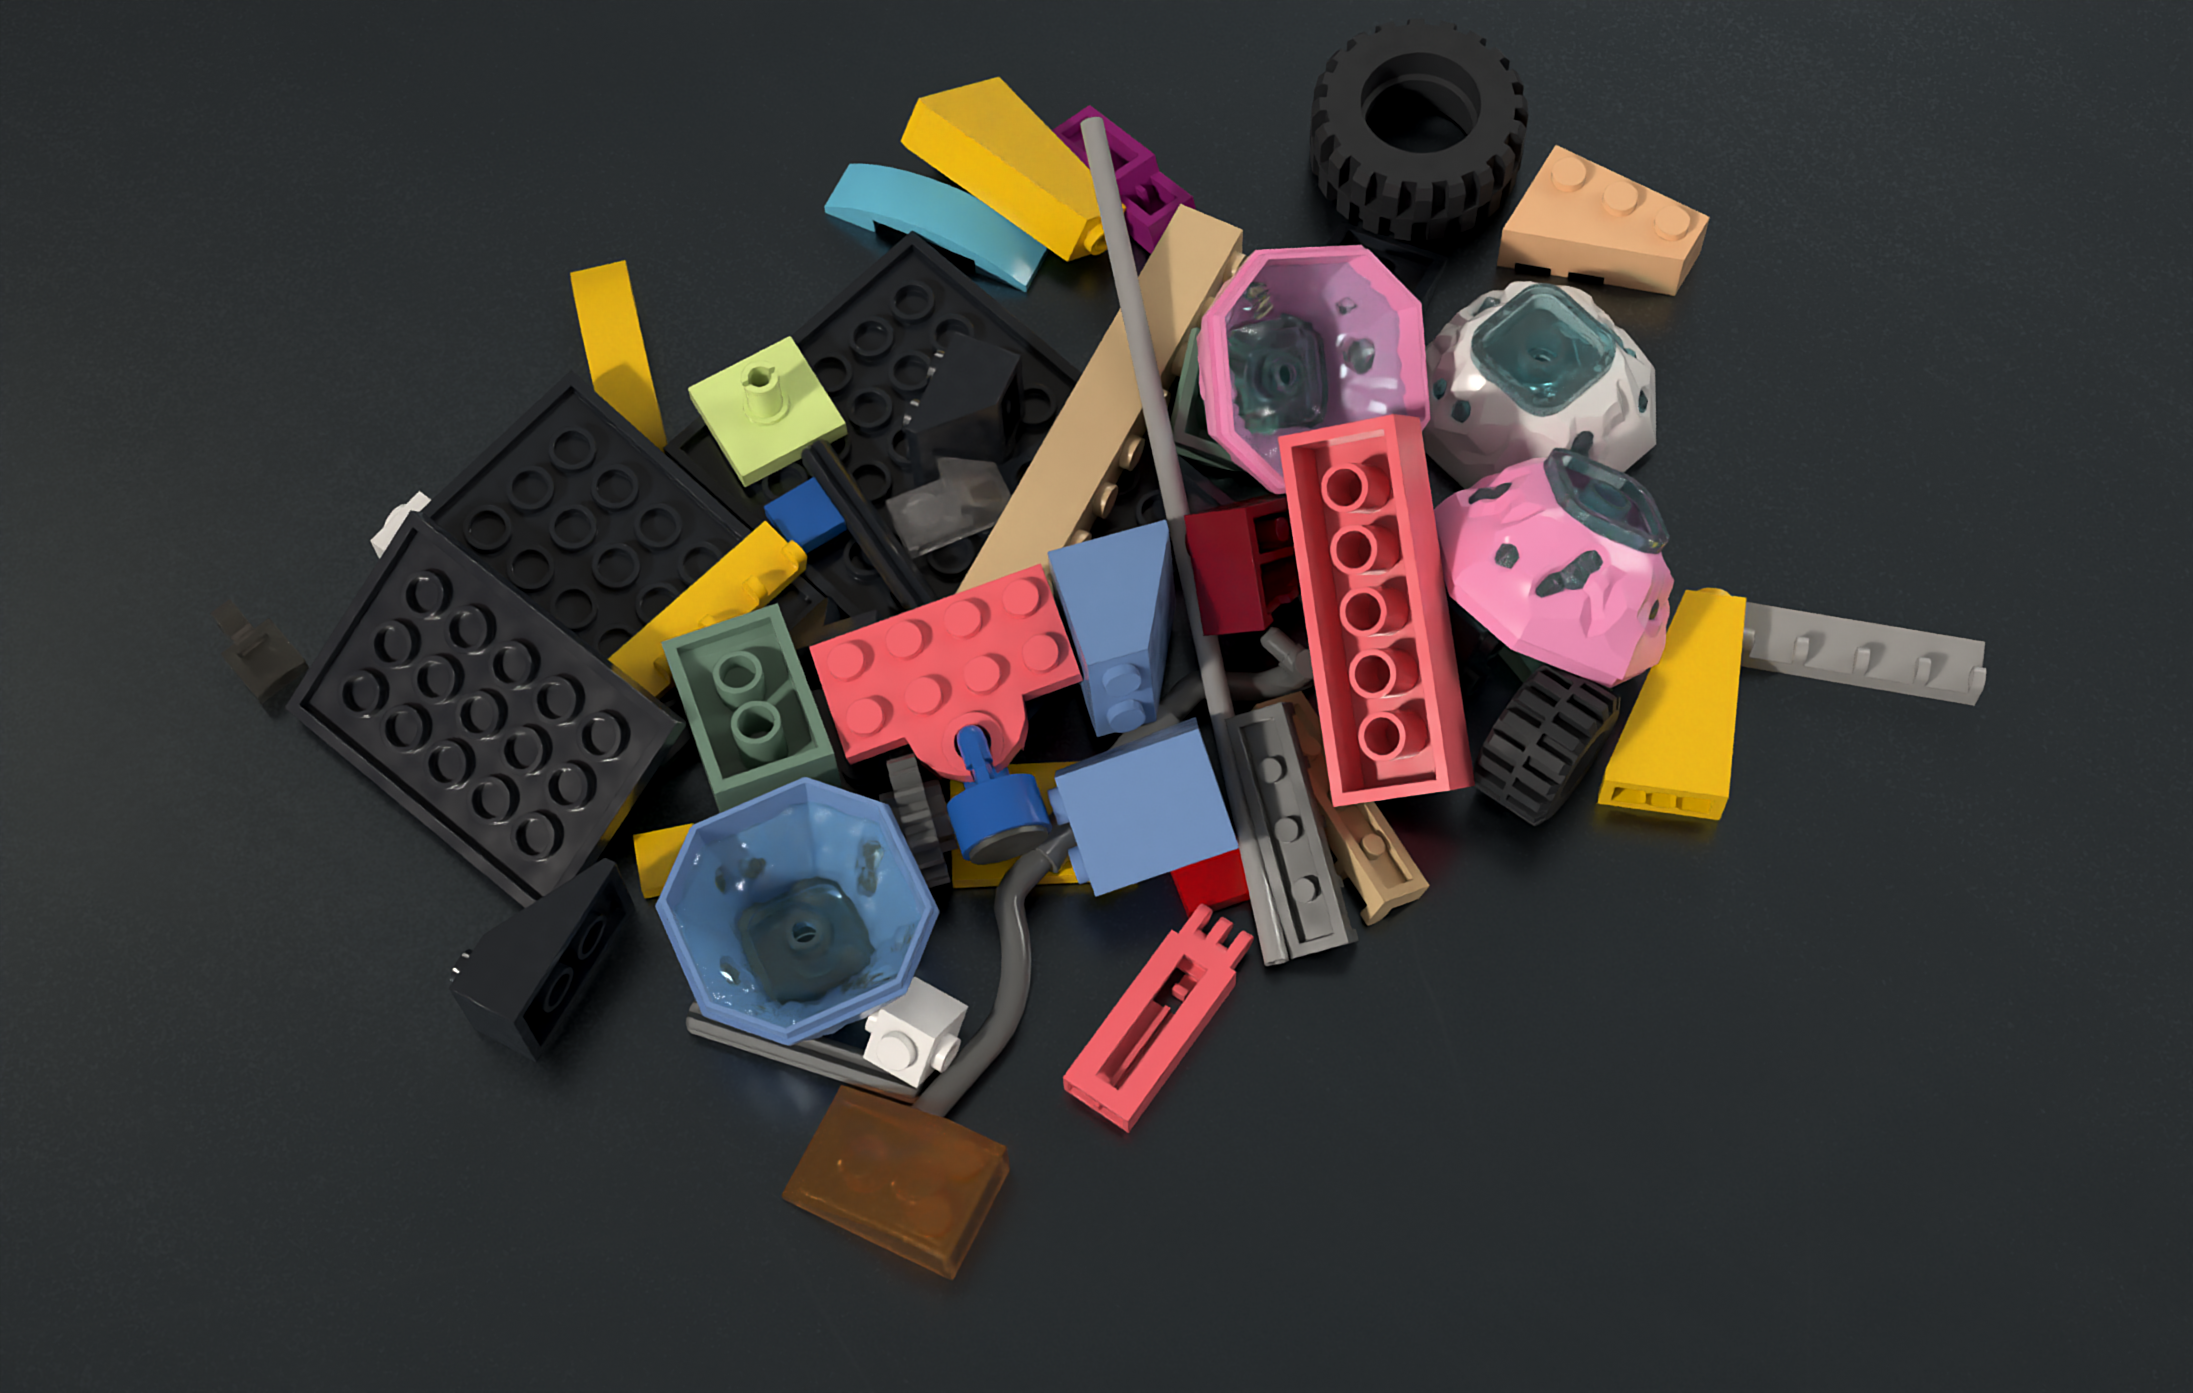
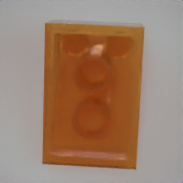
M841 1085L781 1196L784 1200L953 1281L1010 1170L1008 1151L1006 1146L949 1119Z

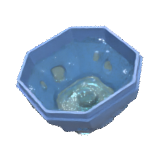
M808 777L798 779L692 825L655 905L702 1015L711 1020L787 1046L804 1040L808 1041L819 1038L823 1035L833 1034L846 1024L864 1019L880 1010V1008L906 995L939 915V909L890 806ZM815 935L809 942L801 943L797 941L802 936Z

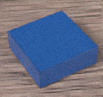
M815 477L764 506L766 517L778 534L787 543L791 540L796 542L806 554L847 530L845 519Z

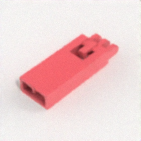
M1203 903L1197 907L1179 933L1173 930L1169 932L1063 1076L1064 1090L1128 1133L1235 987L1236 971L1234 969L1254 940V936L1242 930L1229 948L1222 945L1234 923L1224 917L1218 920L1208 935L1202 932L1213 913V910ZM1178 968L1186 974L1178 984L1175 983L1172 988V995L1183 1003L1177 1012L1173 1014L1170 1007L1167 1005L1162 1007L1153 999L1174 970Z

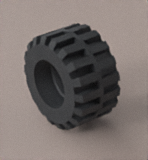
M1542 664L1516 692L1486 738L1473 768L1474 787L1533 826L1548 820L1569 798L1603 748L1618 719L1621 697L1601 684L1550 664Z

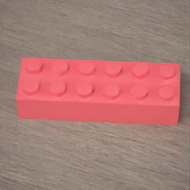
M1391 414L1279 436L1278 443L1333 807L1475 786L1420 417Z

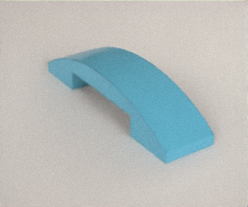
M863 163L849 164L824 206L825 213L876 232L880 223L906 234L913 230L926 242L974 260L976 273L1027 292L1050 250L975 196L929 177L892 167Z

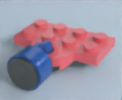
M1041 563L809 647L846 759L850 765L909 744L920 764L940 780L945 778L963 782L965 790L953 797L948 802L946 809L962 856L966 861H971L977 865L998 863L1025 854L1046 841L1048 834L1052 830V824L1035 777L1024 773L1010 775L1007 766L1020 749L1024 751L1029 729L1025 702L1081 682L1083 678Z

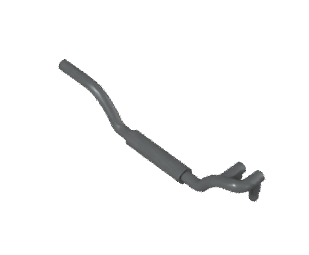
M1300 593L1298 599L1300 604L1303 605L1302 596ZM1271 626L1260 638L1262 646L1279 661L1278 667L1260 672H1233L1225 670L1232 701L1270 700L1295 692L1305 691L1315 685L1310 650L1306 649L1299 642L1296 644L1280 628ZM1200 670L1187 674L1159 702L1156 721L1143 724L1133 731L1123 733L1108 750L1183 722L1192 710L1203 699H1206ZM1053 811L1049 815L1052 830L1048 834L1046 841L1035 849L1022 854L1004 874L996 888L993 908L1000 936L1002 955L1001 978L997 997L989 1016L975 1035L954 1057L949 1067L937 1076L911 1106L913 1111L932 1127H936L1001 1053L1015 1033L1024 1013L1030 989L1032 965L1030 933L1024 902L1027 895L1048 872L1058 873L1070 860L1068 849L1078 846L1070 822L1059 826Z

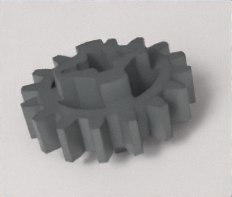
M915 753L886 761L893 791L879 794L880 802L890 806L928 888L950 883V876L943 853L958 849V845L946 809L947 805L939 778L923 782Z

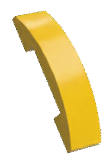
M626 261L571 272L573 293L594 391L664 453L663 447L668 443L656 398Z

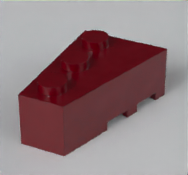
M1268 493L1184 515L1186 526L1185 546L1191 557L1203 636L1265 630L1274 621L1271 613L1280 604L1291 603L1300 594L1297 588L1300 583L1286 494Z

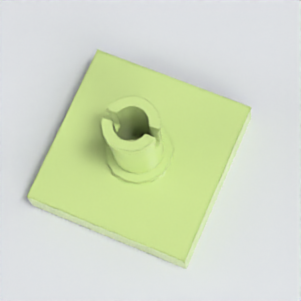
M791 336L688 388L693 404L744 487L801 459L802 450L806 446L812 445L815 441L824 439L832 443L848 434L845 421Z

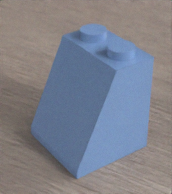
M1166 520L1048 551L1054 601L1083 681L1078 682L1097 737L1114 732H1130L1143 724L1156 721L1176 607L1170 535Z
M1196 717L1055 771L1054 777L1057 787L1047 790L1058 825L1070 822L1078 846L1069 848L1068 854L1078 883L1083 884L1090 881L1095 897L1239 848L1235 831Z

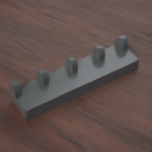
M1279 702L1224 720L1291 959L1357 942L1359 938L1356 929L1351 928L1341 892V888L1344 887L1341 875L1336 874L1324 831V828H1327L1324 815L1319 813L1307 770L1311 766L1308 756H1303L1293 716L1296 715L1293 702Z

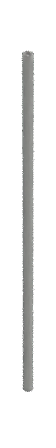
M1091 117L1080 123L1264 964L1266 966L1277 965L1289 961V956L1224 720L1235 716L1218 636H1203L1191 557L1185 546L1186 526L1184 515L1190 514L1104 122L1100 117Z

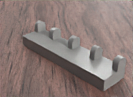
M1746 602L1740 665L1743 667L1975 706L1981 695L1986 680V668H1983L1984 641Z

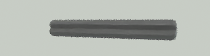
M696 999L693 1001L687 1014L686 1026L692 1034L908 1103H914L920 1097L925 1085L924 1081L915 1088L864 1059V1049L823 1036L787 1046L704 1017Z

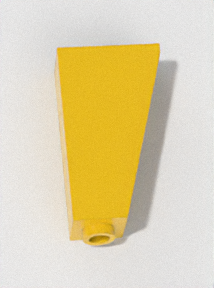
M1000 77L918 98L901 139V142L907 149L1065 261L1069 262L1090 254L1099 255L1107 250L1090 169ZM1122 203L1123 212H1125L1127 207Z
M1703 588L1698 591L1685 590L1666 633L1665 648L1657 665L1651 667L1606 767L1598 793L1597 804L1720 820L1729 798L1746 609L1745 597L1731 596L1728 592L1717 588Z

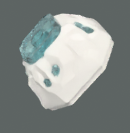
M1532 281L1510 283L1505 290H1493L1483 294L1466 308L1460 310L1444 326L1435 340L1425 347L1431 419L1422 430L1424 450L1464 489H1469L1484 477L1501 473L1507 467L1533 458H1549L1595 476L1599 484L1609 485L1656 445L1655 369L1624 329L1615 326L1609 315L1596 306L1592 296L1580 289L1566 285H1552ZM1571 496L1574 500L1587 503L1585 499Z

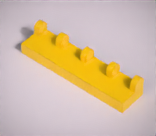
M764 521L608 660L660 700L676 686L661 642L763 608L806 570V553L793 540L787 543Z

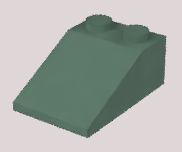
M778 603L661 642L720 813L803 777H808L840 789L842 788L834 751Z

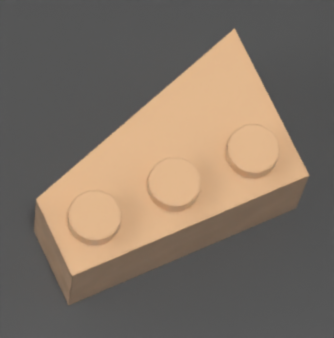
M1555 145L1503 228L1497 266L1514 269L1515 263L1549 268L1551 269L1550 275L1568 278L1569 272L1602 277L1604 278L1603 284L1675 296L1701 252L1710 217Z

